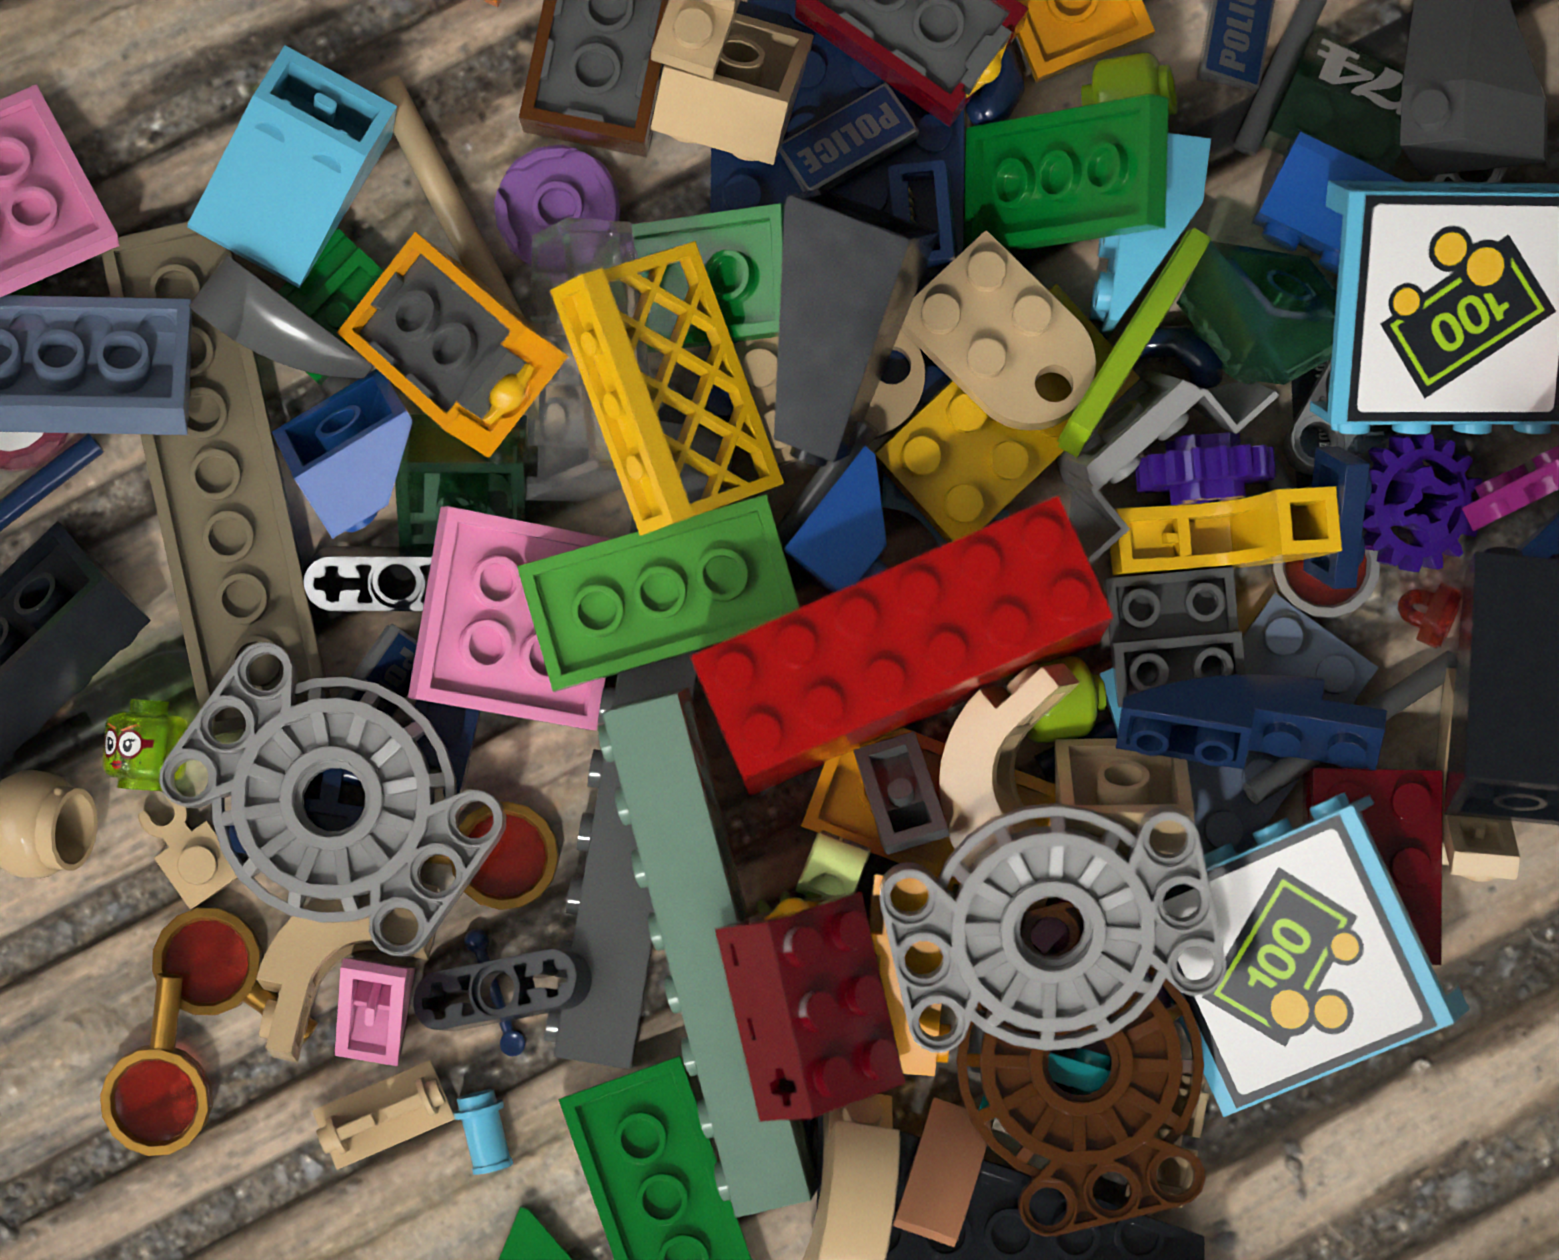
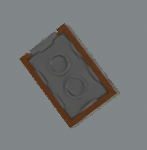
M544 0L519 113L523 132L647 158L652 130L650 129L665 65L651 60V52L669 0Z

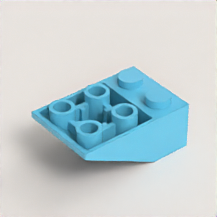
M284 45L252 96L188 222L187 228L300 288L390 142L393 135L397 106Z
M1168 133L1166 228L1099 238L1097 256L1107 258L1108 266L1107 272H1100L1098 282H1094L1089 319L1100 321L1099 332L1105 339L1110 337L1203 203L1211 143L1210 138Z

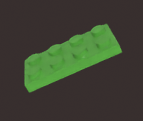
M767 495L710 510L640 536L638 531L517 566L553 692L715 646L799 609Z

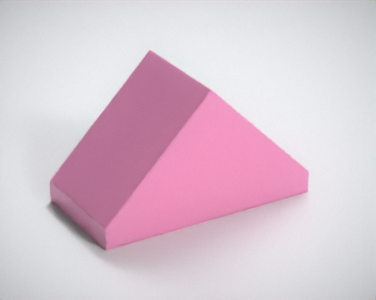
M355 957L343 958L340 969L335 1056L398 1066L415 974L414 967Z

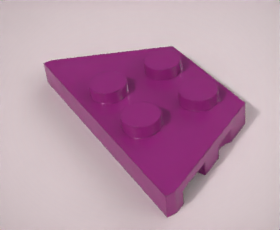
M1559 445L1532 458L1537 469L1532 473H1529L1524 463L1474 487L1480 499L1462 508L1472 530L1475 531L1558 490Z

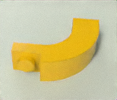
M1336 486L1277 489L1257 496L1212 503L1117 508L1114 510L1130 530L1110 547L1113 575L1167 573L1233 567L1235 569L1291 562L1342 551Z

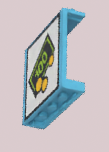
M1328 181L1326 207L1342 214L1343 222L1328 401H1310V411L1331 424V430L1344 434L1369 433L1370 425H1392L1393 431L1405 434H1428L1431 432V424H1453V430L1467 434L1491 433L1492 424H1513L1514 430L1529 434L1551 433V425L1559 424V183Z
M1345 792L1309 808L1313 816V820L1292 828L1287 817L1252 833L1257 844L1236 853L1230 842L1203 854L1226 959V974L1222 983L1210 993L1200 996L1180 993L1188 1002L1200 1031L1204 1060L1203 1073L1223 1117L1453 1024L1470 1010L1459 986L1443 991L1367 828L1361 811L1374 804L1370 795L1350 803ZM1188 884L1172 886L1163 898L1164 909L1175 917L1191 915L1200 903L1199 891ZM1190 947L1179 955L1177 971L1183 977L1190 980L1201 979L1213 967V954L1202 947ZM1167 993V995H1168V997H1169V999H1170L1171 1004H1174V1001L1172 1000V998H1171V997L1169 996V994ZM1180 1016L1178 1019L1190 1043L1189 1033L1182 1016Z

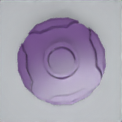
M562 144L537 147L516 159L501 180L494 201L497 228L509 250L530 267L552 273L579 270L600 258L610 245V227L618 226L621 217L618 189L605 165L593 156L591 157L585 152L578 151L577 148Z

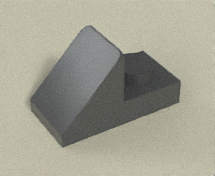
M915 731L853 750L874 815L880 842L887 855L950 836Z

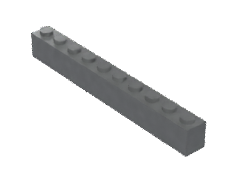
M660 421L663 433L677 441L683 424ZM697 427L690 449L714 462L723 437L708 428ZM736 445L727 467V470L731 473ZM684 462L680 479L689 503L701 500L709 476ZM721 484L718 493L727 491L729 488ZM633 515L631 519L630 534L638 532ZM702 650L619 673L616 688L604 686L598 724L605 723L602 712L614 705L689 687L693 702L697 674L690 656ZM593 749L587 787L598 788V795L594 814L582 813L577 840V850L588 852L584 877L572 875L566 906V914L577 915L573 941L561 939L559 950L575 952L586 960L591 970L592 983L589 994L580 1005L571 1009L548 1013L544 1041L556 1043L553 1057L631 1069L653 947L648 926V914L655 911L649 888H640L634 875L631 853L632 850H636L638 847L632 824L625 826L617 811L615 788L620 787L621 783L615 761L608 763L604 758L602 750ZM559 969L555 977L564 978L567 982V971Z

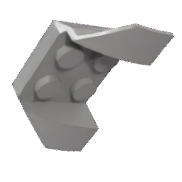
M1149 369L1139 376L1140 379L1105 412L1077 458L1066 451H1063L1056 458L1063 482L1072 491L1069 519L1089 563L1092 564L1130 530L1098 490L1108 481L1114 484L1131 474L1142 460L1138 454L1156 438L1162 441L1179 431L1190 417L1186 412L1188 409L1193 407L1220 427L1237 434L1273 402L1279 394L1253 379L1203 389L1184 380Z

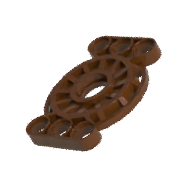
M1071 901L1025 911L1020 921V935L1024 944L1033 952L1045 957L1060 956L1070 952L1079 943L1084 931V919L1081 912ZM1044 917L1059 919L1065 924L1068 931L1066 946L1055 955L1040 953L1034 948L1031 941L1033 926ZM1150 964L1147 973L1152 976L1156 968ZM1166 978L1162 986L1172 998L1174 1004L1165 1008L1157 996H1155L1135 1020L1110 1037L1101 1039L1111 1054V1070L1104 1084L1089 1094L1074 1095L1063 1091L1054 1083L1048 1070V1056L1051 1050L1013 1045L983 1032L980 1053H968L971 1029L974 1025L972 1021L969 1024L964 1039L958 1044L956 1063L959 1091L972 1124L994 1152L1015 1169L1033 1177L1021 1190L1018 1199V1212L1023 1223L1034 1233L1042 1236H1058L1167 1210L1194 1201L1202 1192L1205 1184V1169L1201 1160L1192 1151L1174 1144L1187 1128L1200 1097L1204 1071L1201 1034L1188 1002L1180 991ZM1135 991L1122 1007L1108 1015L1109 1020L1128 1008L1139 996L1140 992ZM978 1002L976 1009L987 1012L988 1009ZM1180 1016H1182L1190 1036L1192 1059H1182L1180 1039L1173 1023ZM1005 1020L1000 1023L1016 1032L1040 1035V1031L1021 1028ZM1091 1024L1077 1030L1055 1032V1036L1065 1035L1072 1031H1085L1096 1026ZM967 1066L980 1067L981 1086L989 1105L979 1110L976 1108L969 1089ZM1182 1073H1192L1189 1094L1180 1116H1178L1171 1110L1179 1094ZM997 1118L1005 1131L1021 1144L1016 1155L1012 1154L995 1139L985 1125V1122ZM1163 1123L1172 1127L1163 1140L1153 1137ZM1035 1153L1049 1159L1041 1169L1028 1164ZM1170 1157L1184 1158L1190 1163L1193 1170V1180L1190 1187L1180 1194H1168L1157 1183L1156 1172L1158 1167L1165 1159ZM1107 1172L1122 1174L1130 1186L1128 1200L1117 1209L1107 1210L1102 1208L1093 1197L1095 1181L1100 1175ZM1043 1187L1058 1189L1066 1199L1067 1209L1060 1221L1052 1225H1043L1036 1222L1029 1212V1202L1032 1195Z

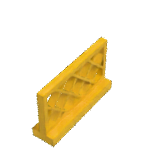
M696 241L603 269L602 267L580 274L550 290L640 536L784 484ZM679 261L689 285L684 301L659 287L666 266ZM650 271L647 279L640 275V273ZM620 280L641 293L632 318L618 310L609 283ZM653 301L678 315L670 340L645 326ZM690 323L707 334L711 350L706 362L682 348ZM639 340L664 354L655 379L640 370L634 354ZM676 362L701 376L692 401L667 387ZM713 384L728 392L734 409L728 423L704 409ZM661 402L686 415L677 441L663 433L657 416ZM699 423L723 437L714 462L690 449ZM735 445L751 454L760 479L748 483L727 470ZM684 462L709 476L701 500L689 503L680 479ZM721 484L730 489V490H727V491L718 493V492H719V489H720V487H721Z

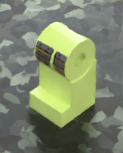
M821 829V832L816 835L795 891L811 898L856 893L869 860L871 848Z

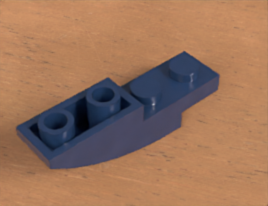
M1262 674L1222 675L1189 679L1153 687L1124 697L1116 749L1134 751L1147 756L1159 755L1201 762L1209 766H1226L1244 769L1247 751L1252 750L1270 753L1278 757H1295L1332 763L1340 767H1356L1376 771L1385 732L1387 710L1322 700L1325 680Z

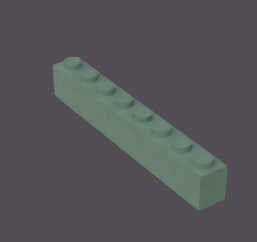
M689 687L614 705L602 712L605 723L598 725L599 742L605 760L608 763L615 761L621 786L615 788L616 807L622 823L625 826L632 824L638 849L632 850L631 853L633 871L639 887L649 888L655 911L648 914L649 931L656 950H665L671 975L665 976L666 996L674 1014L681 1012L688 1037L681 1040L682 1055L688 1074L690 1076L698 1075L704 1100L698 1101V1115L705 1137L707 1139L714 1137L721 1162L715 1163L714 1173L719 1194L723 1201L731 1200L736 1218L811 1201L820 1185L803 1120L760 1122L715 932L716 928L747 919L749 915Z

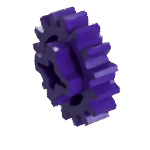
M1232 432L1204 435L1192 434L1175 437L1174 441L1165 442L1166 454L1147 455V457L1141 458L1140 464L1135 469L1137 491H1145V493H1170L1172 506L1235 500L1236 498L1246 497L1245 485L1261 484L1263 481H1273L1274 478H1277L1274 447H1267V445H1241L1240 433L1235 434Z
M1412 434L1411 438L1409 436L1392 435L1389 437V450L1372 447L1368 451L1374 465L1369 469L1372 491L1369 501L1365 504L1363 528H1366L1367 533L1363 538L1366 550L1378 551V563L1395 567L1398 565L1399 570L1419 572L1421 567L1438 570L1443 568L1442 554L1460 557L1464 553L1458 541L1461 535L1476 537L1478 530H1472L1462 508L1474 502L1471 498V492L1475 491L1474 487L1483 482L1482 478L1466 477L1465 472L1473 460L1469 455H1453L1455 442L1452 440L1437 438L1434 440L1433 434ZM1423 461L1432 465L1442 478L1437 479L1434 476L1432 466H1425ZM1396 526L1398 528L1400 538L1408 539L1409 544L1400 540L1392 532L1390 527Z

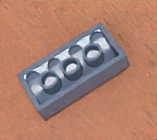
M15 295L0 297V432L188 435L192 309L188 305L191 303V299Z

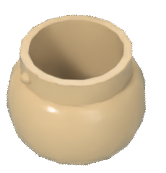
M22 770L0 781V868L6 873L18 877L46 878L60 870L74 871L83 866L92 852L97 835V808L92 796L85 789L73 788L63 777L44 771Z

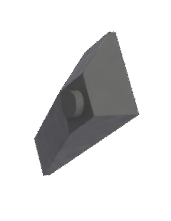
M1414 0L1402 82L1400 146L1421 176L1547 163L1548 102L1537 78L1529 55V49L1519 28L1510 0Z

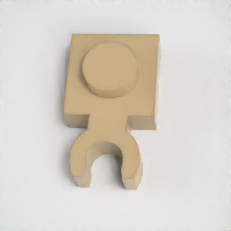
M167 798L175 811L174 818L168 825L161 826L157 824L154 817L146 810L138 814V819L145 832L153 837L163 838L169 846L154 857V859L188 908L192 910L198 908L235 882L238 877L221 851L215 828L211 822L205 821L193 830L189 824L190 808L180 806Z

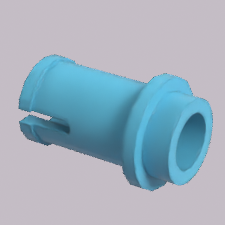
M494 1089L477 1091L458 1097L456 1100L459 1110L453 1114L455 1120H462L473 1165V1175L490 1173L512 1166L513 1160L509 1154L499 1110L504 1108L503 1100H496Z

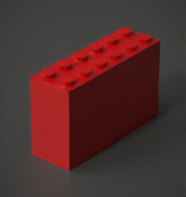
M1057 495L690 656L748 794L752 796L819 767L827 760L878 740L902 727H910L967 702L980 689L1008 684L1018 674L1033 664L1041 665L1057 658L1071 656L1099 644L1113 619V614L1061 499Z

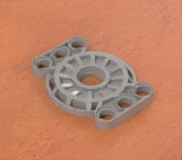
M259 642L248 646L236 659L165 759L160 770L159 782L163 793L171 802L186 808H201L212 803L213 824L223 855L238 879L265 903L290 916L322 923L354 922L370 917L369 932L373 943L381 951L393 956H410L419 952L431 939L502 838L506 829V813L503 805L494 796L481 790H467L457 794L456 776L447 747L432 723L407 699L376 683L348 677L313 678L297 684L298 668L294 658L285 649L267 642ZM274 655L282 662L284 668L283 678L275 688L268 691H260L251 683L249 678L250 667L258 657ZM349 688L366 693L360 702L344 698H326L324 689ZM308 693V701L297 704V696ZM381 697L399 706L415 722L404 728L393 717L378 710L377 707ZM227 707L238 708L244 714L246 720V729L243 736L231 744L220 743L214 737L212 731V721L215 715ZM424 734H426L436 750L443 773H431L427 758L416 742ZM190 760H198L207 769V786L199 795L185 797L181 795L175 786V773L183 763ZM328 769H345L352 772L361 781L365 791V807L360 818L351 827L341 831H326L317 827L309 819L304 807L305 792L310 781L319 773ZM445 787V799L435 803L434 789ZM231 796V810L225 811V798ZM473 801L486 803L491 808L494 816L491 830L485 836L478 839L466 837L458 826V816L461 809ZM227 826H235L239 842L249 856L244 865L233 848ZM434 855L449 857L456 868V878L453 884L442 892L428 890L420 878L423 863ZM262 871L271 881L288 889V902L269 893L254 877ZM370 893V905L360 908L358 897ZM307 896L323 900H341L344 912L322 913L304 909L303 905ZM398 908L410 910L418 921V932L415 938L403 946L391 944L385 938L383 932V922L386 916L392 910Z
M1061 803L1023 806L993 817L967 835L945 861L938 878L925 866L917 863H901L892 867L884 875L880 884V904L909 1030L914 1041L923 1049L931 1052H946L956 1048L964 1039L971 1021L984 1032L1013 1045L1041 1050L1079 1048L1110 1037L1135 1020L1158 994L1165 978L1180 992L1191 996H1200L1214 991L1222 983L1226 974V959L1199 834L1191 817L1183 809L1172 805L1158 806L1149 810L1141 818L1135 834L1119 821L1090 808ZM1050 817V826L1028 828L1012 835L1007 829V826L1026 819ZM1065 817L1089 821L1106 829V831L1099 838L1084 830L1065 827ZM1170 820L1180 823L1186 829V841L1179 851L1173 854H1161L1150 846L1149 835L1158 823ZM994 833L998 842L982 852L970 867L961 862L974 846ZM1120 838L1130 845L1126 856L1116 849ZM952 875L960 882L955 894L947 888ZM904 878L920 880L928 890L926 903L915 911L906 912L898 909L890 898L892 887L898 881ZM1177 884L1191 885L1200 893L1198 908L1186 917L1172 916L1163 907L1165 893ZM1044 897H1061L1071 901L1080 910L1084 919V931L1079 943L1070 952L1060 956L1045 957L1033 952L1024 944L1020 935V921L1024 911L1033 902ZM919 941H929L936 944L943 954L940 966L928 974L913 972L904 960L907 949ZM1190 947H1202L1213 954V967L1201 979L1190 980L1183 977L1177 971L1179 955ZM1150 964L1156 968L1151 979L1145 976ZM1135 991L1140 992L1139 996L1128 1008L1109 1020L1108 1015L1122 1007ZM978 1002L988 1009L985 1015L976 1009ZM942 1003L955 1011L957 1016L955 1027L943 1036L927 1034L919 1024L921 1012L927 1006ZM1005 1020L1021 1028L1040 1031V1035L1016 1032L1000 1023ZM1091 1024L1096 1026L1077 1034L1055 1036V1032L1077 1030Z

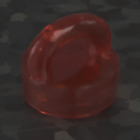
M1441 582L1435 593L1425 589H1412L1401 595L1398 600L1397 610L1405 622L1419 628L1416 641L1435 649L1443 646L1461 607L1462 591ZM1420 604L1428 607L1425 614L1416 610L1413 606Z

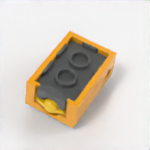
M417 232L412 234L337 331L344 340L446 432L490 458L568 358L565 352L459 261Z

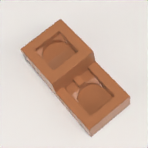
M935 1097L933 1098L892 1225L955 1247L987 1147V1143L972 1124L966 1108ZM994 1119L985 1122V1125L990 1130V1132L992 1130Z

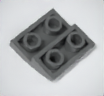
M1233 567L1103 578L1105 599L1113 614L1108 630L1118 707H1122L1124 697L1153 687L1189 679L1246 674L1243 638L1238 626Z

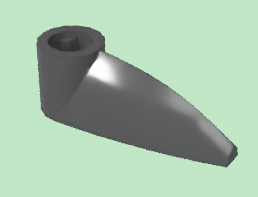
M226 255L188 305L193 311L232 340L280 364L310 373L347 378H365L374 367L365 358L228 255Z

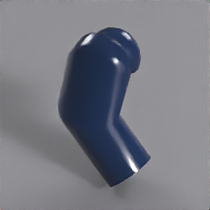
M1012 43L1003 54L1001 71L994 81L985 84L981 89L980 95L972 96L966 105L967 115L975 126L1008 120L1024 93V79Z
M1189 325L1159 326L1140 358L1177 357L1184 365L1190 368L1188 376L1191 384L1203 389L1216 387L1220 384L1223 378L1222 369L1226 366L1223 350L1197 328Z

